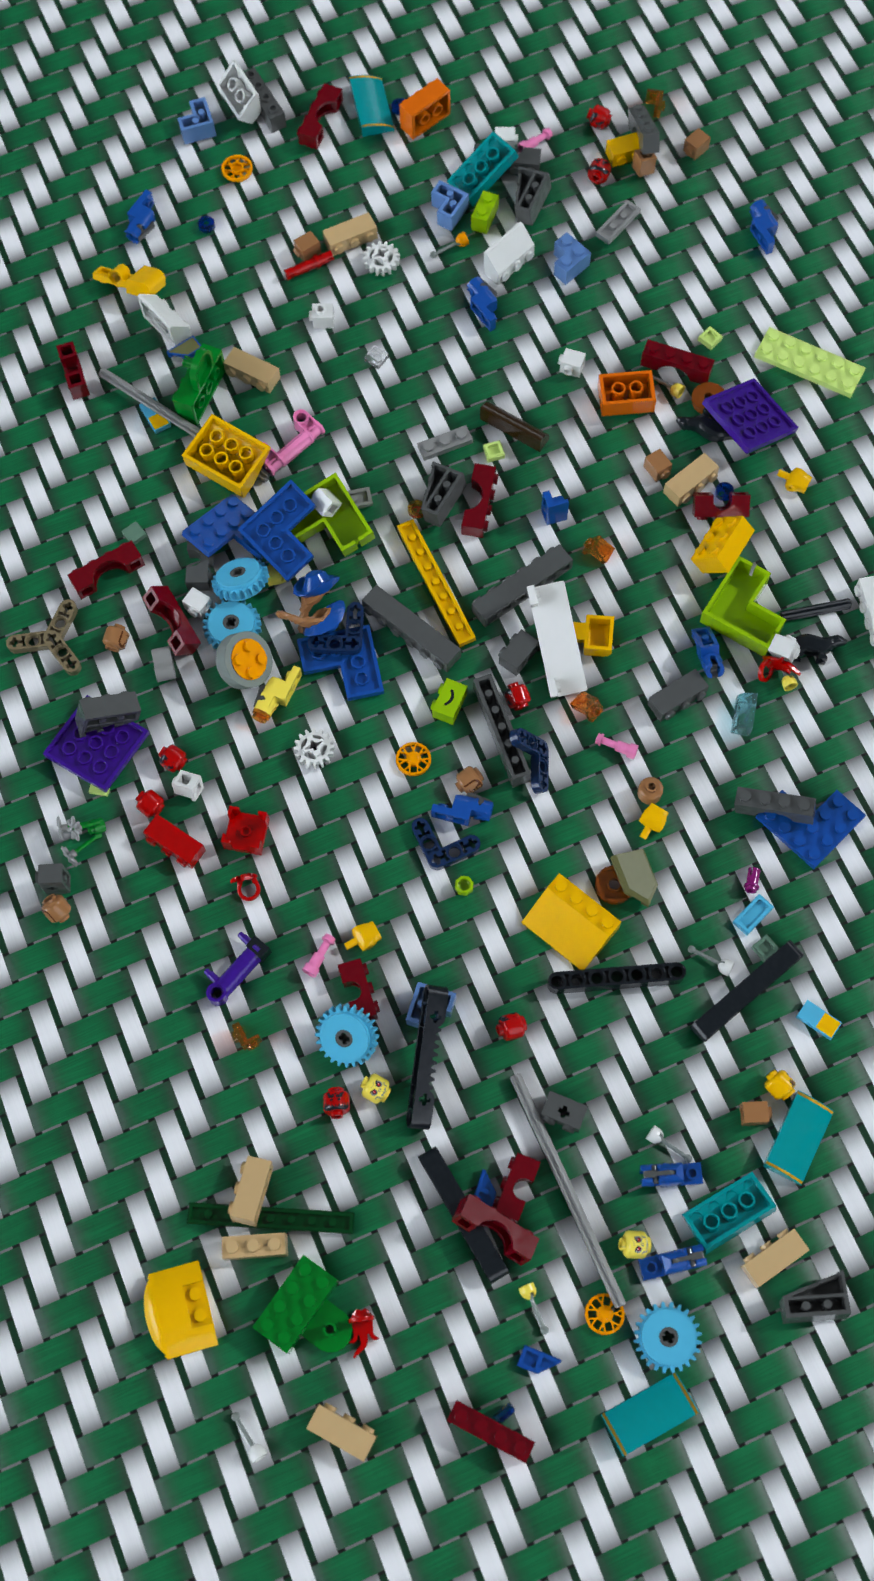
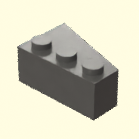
M518 166L514 207L518 223L521 221L523 224L533 226L552 188L549 173Z
M432 461V470L428 478V487L425 490L421 510L426 522L441 527L467 485L462 472Z
M123 691L119 694H104L101 697H85L79 700L75 721L80 738L86 737V733L93 730L102 732L104 731L103 727L114 724L115 727L139 720L141 708L136 692Z
M844 1270L783 1296L779 1302L783 1324L847 1319L851 1315Z

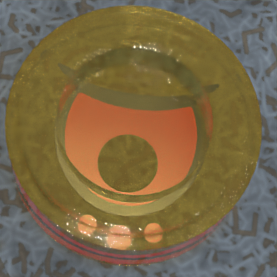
M413 500L408 504V514L412 518L419 519L423 517L421 510L423 502L421 500Z

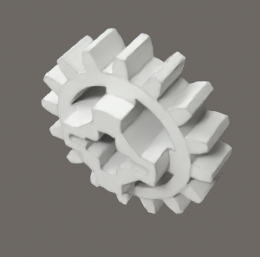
M378 241L377 245L372 243V247H366L367 251H364L363 263L365 264V269H369L370 273L376 272V276L382 273V276H385L386 272L391 274V270H397L396 266L400 265V253H398V248H394L393 244L387 245V241L381 244V241Z
M312 728L311 733L305 730L306 735L299 734L300 740H295L296 747H293L296 753L295 757L300 759L301 765L306 763V768L308 769L311 765H313L314 770L317 769V765L323 768V763L329 764V757H334L332 752L335 750V745H332L334 743L333 738H329L328 732L323 735L322 729L316 732L315 728Z

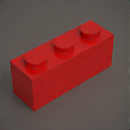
M158 814L143 831L147 843L153 847L159 846L162 848V853L168 857L174 856L177 859L176 862L183 867L188 866L193 869L206 852L203 844Z

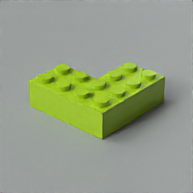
M336 473L304 492L311 499L313 493L318 488L329 489L342 502L333 517H325L314 509L290 531L302 543L327 528L344 557L359 549L357 545L364 546L375 539L373 531Z
M739 556L703 610L700 623L710 626L711 629L753 652L766 656L775 634H780L786 619L755 603L767 585L771 572L756 565L753 575L750 576L753 563Z

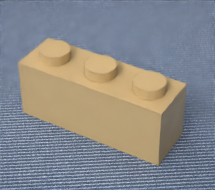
M369 212L322 230L324 243L327 249L331 250L333 256L378 238L377 226Z
M233 347L223 362L227 375L236 377L245 384H251L260 391L271 393L281 378L278 367L236 347Z
M703 453L667 481L664 485L663 493L677 507L682 503L685 504L691 499L693 492H701L707 483H712L716 480L719 466L707 454Z
M247 1156L246 1162H242L240 1168L242 1176L240 1182L237 1181L234 1188L236 1196L234 1202L231 1201L228 1208V1214H230L232 1222L253 1227L257 1226L273 1171L272 1161Z
M787 1228L776 1235L778 1240L774 1243H771L769 1240L759 1247L762 1250L757 1255L751 1253L743 1259L745 1263L740 1267L755 1288L763 1285L810 1251L795 1229L790 1231Z
M285 1232L222 1237V1259L225 1261L288 1256V1237Z
M327 1402L324 1405L319 1404L306 1429L364 1462L377 1438L373 1434L375 1430L365 1424L360 1427L354 1423L356 1419L346 1413L343 1416L336 1413L337 1408Z

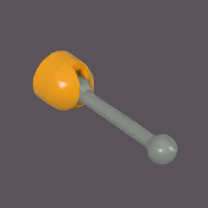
M461 232L456 236L454 243L436 252L432 251L430 253L431 258H436L438 254L455 245L459 247L469 245L465 232Z

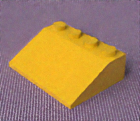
M211 414L183 452L182 458L186 466L240 497L245 498L254 485L271 447Z
M560 873L546 888L521 922L579 970H585L621 925L619 919Z

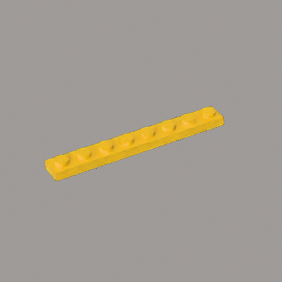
M411 519L397 525V530L459 648L476 641L468 621L415 521Z

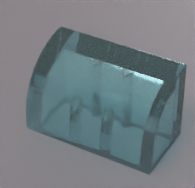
M742 693L736 697L731 733L750 736L754 724L758 693Z

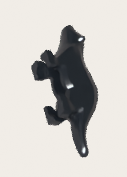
M704 408L701 415L677 417L676 419L682 430L695 431L708 441L721 442L732 439L715 419L709 417L710 413L706 408Z
M802 634L795 637L800 646L799 656H816V664L825 665L827 661L826 654L833 649L847 644V639L840 635L819 637L811 634ZM797 657L793 661L801 662V658Z

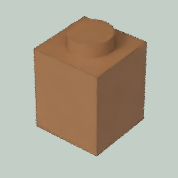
M698 128L685 139L683 151L686 155L696 160L709 149L711 137Z
M640 149L634 151L632 167L638 177L654 173L657 157L654 153L643 155Z
M311 231L294 240V253L303 262L312 258L313 255L316 254L317 256L321 253L320 242Z
M658 449L645 457L644 468L657 482L660 479H666L671 474L672 463L662 450Z
M767 1101L742 1102L739 1105L742 1126L767 1125L770 1122L769 1119H772V1109L768 1107Z

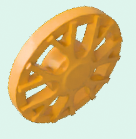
M232 155L222 163L223 176L232 182L247 180L253 171L252 162L243 155Z
M409 742L401 746L397 751L396 764L398 769L405 775L419 776L429 769L431 754L423 744ZM416 746L422 748L419 753L415 751ZM411 747L412 751L408 753L405 748ZM427 753L428 758H421L422 754ZM399 755H406V759L399 758ZM406 762L408 766L403 769L401 765ZM421 762L426 764L424 769L419 766ZM411 767H417V772H411Z
M597 1294L588 1301L585 1307L586 1323L591 1330L598 1334H613L621 1328L624 1322V1307L622 1306L619 1311L613 1312L611 1299L609 1306L604 1305V1297L610 1298L609 1294ZM595 1299L601 1304L598 1309L592 1304ZM588 1311H596V1317L589 1318ZM613 1315L621 1317L619 1324L612 1321ZM596 1320L602 1323L599 1329L593 1326ZM610 1322L613 1330L606 1331L605 1323Z

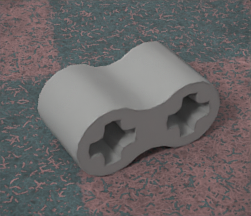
M170 646L151 649L157 682L176 679Z

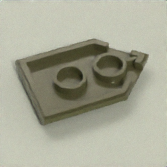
M644 849L611 856V862L624 894L641 901V904L649 907L658 883Z

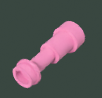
M544 128L540 135L518 143L517 149L519 153L525 147L535 148L541 141L545 139L550 140L553 136L551 129Z
M598 733L595 744L598 746L603 744L614 748V751L625 754L627 758L634 760L639 745L628 744L620 740L617 742L604 737L605 734Z
M325 934L322 937L323 943L317 952H314L310 961L306 962L302 969L304 973L313 978H316L319 973V967L325 959L324 955L329 946L335 944L336 939L329 934Z

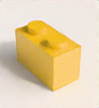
M637 132L607 140L605 152L612 167L621 166L633 161L634 151L640 149Z

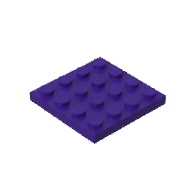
M755 378L704 399L702 403L746 454L789 436L799 428Z
M76 709L45 749L43 755L106 793L150 734L149 730L135 722H130L115 727L114 724L103 727L104 731L102 732L93 730L87 732L86 737L80 738L75 721Z

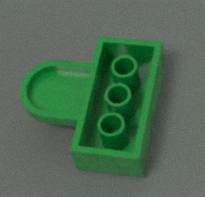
M202 343L200 349L196 350L194 358L185 355L182 361V366L187 367V373L185 377H182L178 390L172 396V401L176 413L196 426L225 374L224 357L221 349Z
M305 1255L298 1261L252 1327L287 1354H290L301 1336L322 1351L329 1353L338 1352L348 1345L353 1333L352 1324L348 1322V1319H350L348 1315L327 1300L339 1281Z

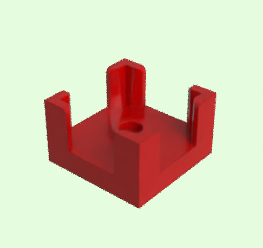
M229 806V823L226 835L223 833L221 838L223 848L262 855L270 821L268 813L258 811V815L241 812L239 807Z

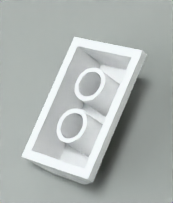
M233 60L216 87L237 119L253 124L261 113L259 94L237 61Z
M521 221L484 251V274L497 285L507 281L512 273L518 271L525 262L530 261L534 256L535 244Z
M139 294L137 296L143 317L173 347L191 337V327L188 322L183 321L177 311L169 307L165 299L161 300L155 294Z

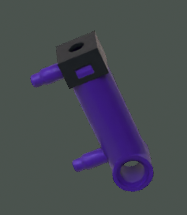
M243 932L238 934L241 941L246 944V949L220 977L208 968L204 970V974L213 982L206 990V995L213 1005H224L231 993L260 962L263 963L272 953L270 948L258 937L254 936L251 939ZM215 991H222V995L219 998H213Z

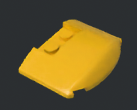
M199 1260L149 1274L144 1291L145 1319L155 1345L165 1354V1357L169 1360L217 1346L218 1341Z

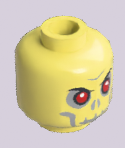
M376 1073L370 1077L365 1076L360 1084V1087L363 1088L361 1094L374 1104L384 1103L391 1092L390 1083Z
M628 1230L619 1239V1250L628 1259H644L651 1252V1239L643 1231Z

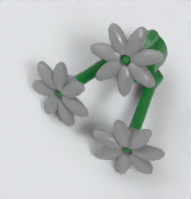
M59 816L56 820L59 828V837L62 841L64 840L63 832L67 831L71 832V839H76L77 841H80L79 834H82V829L87 828L88 833L94 835L75 850L69 851L66 846H61L63 855L68 857V862L77 867L78 862L74 857L96 839L102 838V833L106 831V825L101 817L80 823L79 821L76 822L75 817L72 816L71 820H67L68 825H61Z

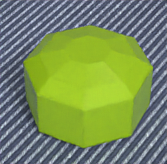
M460 876L455 881V890L459 895L468 896L473 892L474 882L469 876Z

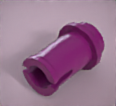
M751 867L748 868L747 881L744 883L747 893L754 894L759 890L758 881L761 873L759 868L753 867V871Z

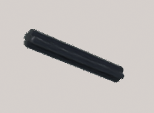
M849 598L780 611L779 616L785 618L786 621L847 610L851 608L852 603Z

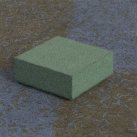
M136 521L121 531L128 542L132 540L134 545L147 537L145 531Z
M767 934L751 947L763 962L779 950V947Z

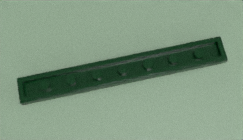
M189 1202L187 1224L352 1235L354 1232V1212L262 1207L257 1226L253 1227L232 1222L230 1214H228L229 1205Z

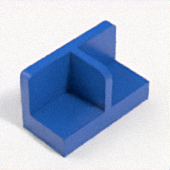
M550 490L543 492L541 512L546 525L567 520L568 499L564 500L563 496L552 498Z

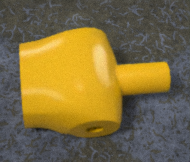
M794 468L791 473L780 469L777 476L786 480V490L803 494L812 479L810 475L800 468Z
M651 803L639 818V822L645 826L639 837L646 840L651 830L660 833L669 813Z
M371 921L354 927L352 929L354 938L345 942L344 946L346 950H349L358 945L362 951H367L376 945L382 937L374 922Z

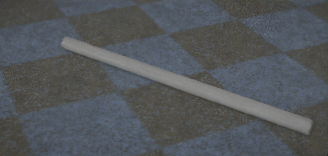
M106 368L100 369L99 377L193 437L200 431V428ZM261 468L257 478L267 482L270 478V473Z
M517 1073L510 1077L514 1089L615 1308L622 1307L626 1304V1301L522 1075Z

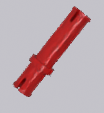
M331 250L317 256L315 254L304 262L284 269L287 280H290L312 269H319L321 265L334 261V256Z

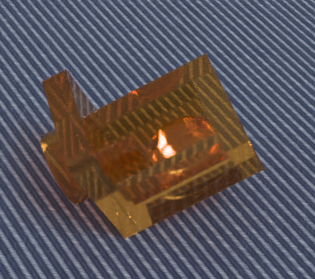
M647 89L645 103L655 104L653 117L660 118L661 111L665 109L666 101L662 100L664 91Z
M598 535L586 540L582 553L584 555L590 553L604 564L607 563L615 548Z
M584 691L580 692L570 703L572 709L585 714L590 722H593L603 712V707L598 698Z
M239 1022L232 1025L234 1029L231 1032L235 1043L240 1042L243 1050H253L262 1042L259 1034L247 1039Z

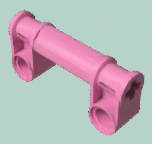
M299 409L293 414L294 428L300 434L277 453L271 448L262 466L272 477L275 476L276 471L281 467H285L313 444L320 434L323 435L325 433L324 427L303 409Z

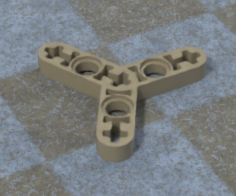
M70 599L62 601L46 631L16 634L8 637L6 645L10 652L18 654L50 650L68 675L74 676L79 674L82 666L63 640L78 612L75 602ZM70 606L72 607V610L69 609L68 611H66L65 609L69 608ZM58 621H65V625L62 628L56 627ZM53 637L58 645L54 646L49 638ZM37 638L39 641L36 645H29L31 639ZM15 641H17L18 644L16 647H13ZM66 649L67 653L65 656L60 657L57 655L59 650ZM69 659L75 665L74 669L69 666L67 662Z

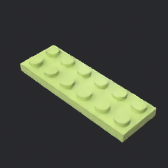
M771 327L767 330L754 355L759 360L848 398H851L866 369L861 365Z

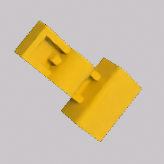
M119 264L114 269L100 266L92 273L94 280L113 284L116 287H124L127 289V293L136 296L139 294H156L166 285L165 275L160 269L145 265L134 274H130L129 268L124 264Z
M586 614V623L573 622L577 642L584 643V655L600 657L611 655L614 616Z

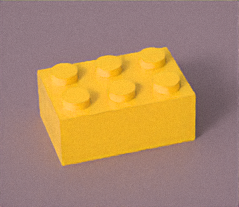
M744 516L717 517L713 521L708 533L704 535V539L699 547L696 548L691 560L703 574L729 573L755 530Z

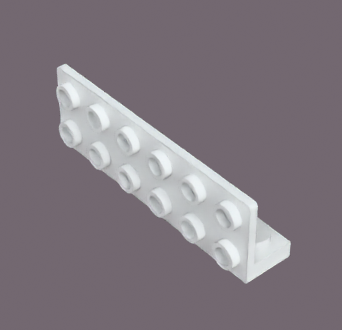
M559 581L537 587L534 585L527 586L551 699L587 691L565 582Z

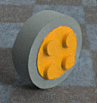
M250 631L231 634L219 644L216 652V666L221 678L229 686L236 689L257 687L263 684L271 673L273 663L271 650L266 641L258 634Z

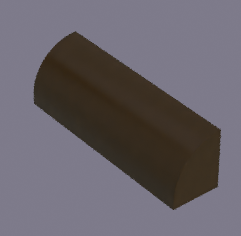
M489 401L480 407V420L538 452L543 449L549 440V434Z

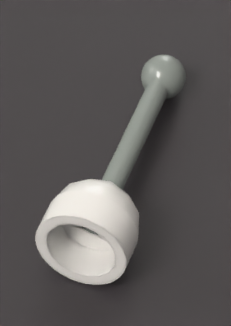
M692 945L688 947L689 953H695L717 964L719 972L727 977L729 976L735 962L729 959L718 961L696 950Z
M656 1125L652 1127L646 1137L648 1141L654 1144L662 1142L682 1156L685 1162L690 1163L692 1161L691 1155L684 1154L663 1139V1131Z
M233 1412L231 1419L236 1421L251 1446L249 1458L254 1464L268 1453L262 1445L253 1443L239 1419V1413Z

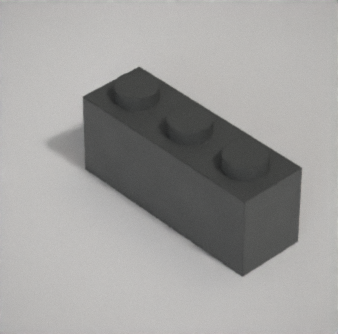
M694 669L650 696L647 705L660 722L664 719L669 720L680 709L685 710L690 707L693 701L702 700L707 695L709 685L699 672Z

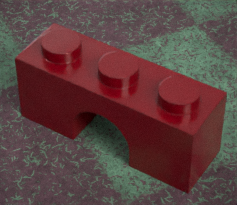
M73 341L57 345L56 348L73 400L90 396Z
M693 492L692 514L698 520H708V517H715V519L717 517L730 516L749 517L751 495L748 492H730L728 503L719 507L714 505V495L712 492Z
M361 958L339 964L338 969L344 988L356 986L361 990V995L357 1000L348 1002L349 1007L351 1008L355 1004L357 1010L364 1008L363 1013L365 1015L370 1013L369 1020L378 1019L377 1013L380 1012L377 1000L373 1001L371 996L375 992L372 982H367L366 975H369L366 963L362 964Z
M517 1153L516 1158L512 1156L508 1165L511 1171L508 1177L504 1176L500 1186L503 1192L501 1197L496 1196L492 1207L496 1208L505 1217L511 1218L518 1223L526 1201L517 1198L513 1188L520 1181L533 1184L541 1162Z

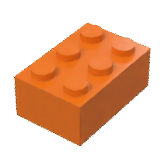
M437 78L429 82L421 90L416 91L408 99L403 100L399 104L400 128L412 139H415L450 115V89Z
M652 370L599 374L597 387L601 416L654 412L656 395Z

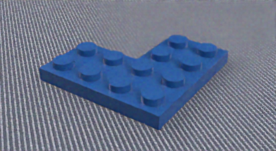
M290 479L237 530L289 582L314 558V555L290 531L314 510L316 505Z
M233 493L182 531V536L208 558L232 539H235L257 559L262 560L264 558L237 530L255 512Z
M369 624L363 626L362 650L355 655L315 654L308 647V639L310 637L297 639L304 675L341 668L348 701L384 694ZM354 627L349 629L352 632H357L360 629V627ZM346 629L321 635H345ZM315 641L314 647L318 646L319 641ZM338 641L330 643V647L334 649L340 646ZM352 642L351 648H355L356 642Z
M836 790L815 811L813 825L793 822L790 818L776 813H758L755 818L814 870L865 818L866 814Z

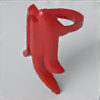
M762 656L764 660L758 669V678L761 682L769 681L774 670L784 671L787 674H790L792 671L799 676L801 675L792 663L784 660V657ZM765 666L770 670L766 678L763 676Z
M245 873L230 880V883L237 882V893L241 899L252 901L260 895L261 886L257 880V874ZM245 880H251L256 886V893L251 897H246L241 892V887Z
M366 1308L363 1310L356 1309L351 1318L348 1319V1322L352 1324L354 1335L349 1343H355L358 1335L361 1342L360 1347L354 1353V1359L366 1348L368 1334L373 1340L379 1339L373 1333L374 1316Z

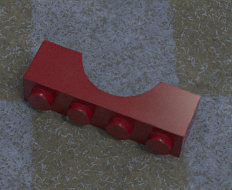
M324 83L322 88L318 90L317 97L311 103L308 114H305L302 125L298 127L297 136L299 144L316 150L319 148L324 134L323 126L318 121L326 114L337 113L343 102L341 88Z
M648 339L642 352L640 365L654 370L665 366L674 367L683 371L690 381L702 384L709 381L715 360Z
M475 463L472 474V488L481 495L482 499L477 506L464 511L461 535L483 538L484 531H488L489 521L486 520L487 516H491L492 505H490V501L495 498L496 490L493 487L494 484L497 485L499 474H496V466Z
M131 540L122 543L112 551L104 553L103 556L96 560L89 561L83 567L74 569L67 576L82 600L97 592V582L106 571L121 569L130 574L144 566L145 563Z
M151 586L142 599L151 613L162 617L170 626L172 635L167 642L175 656L192 655L201 642L168 586Z
M468 1194L464 1197L452 1218V1222L468 1232L479 1226L493 1229L503 1242L504 1255L520 1266L531 1260L539 1238L533 1235V1232L522 1228L513 1219L505 1217L496 1208L488 1206L475 1195Z
M456 1400L447 1419L453 1425L524 1463L527 1462L535 1444L529 1438Z

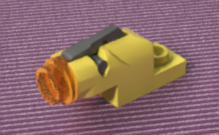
M293 665L291 671L287 672L285 681L277 677H271L266 685L259 687L252 711V718L265 724L266 721L270 720L279 704L287 707L302 677L301 668Z

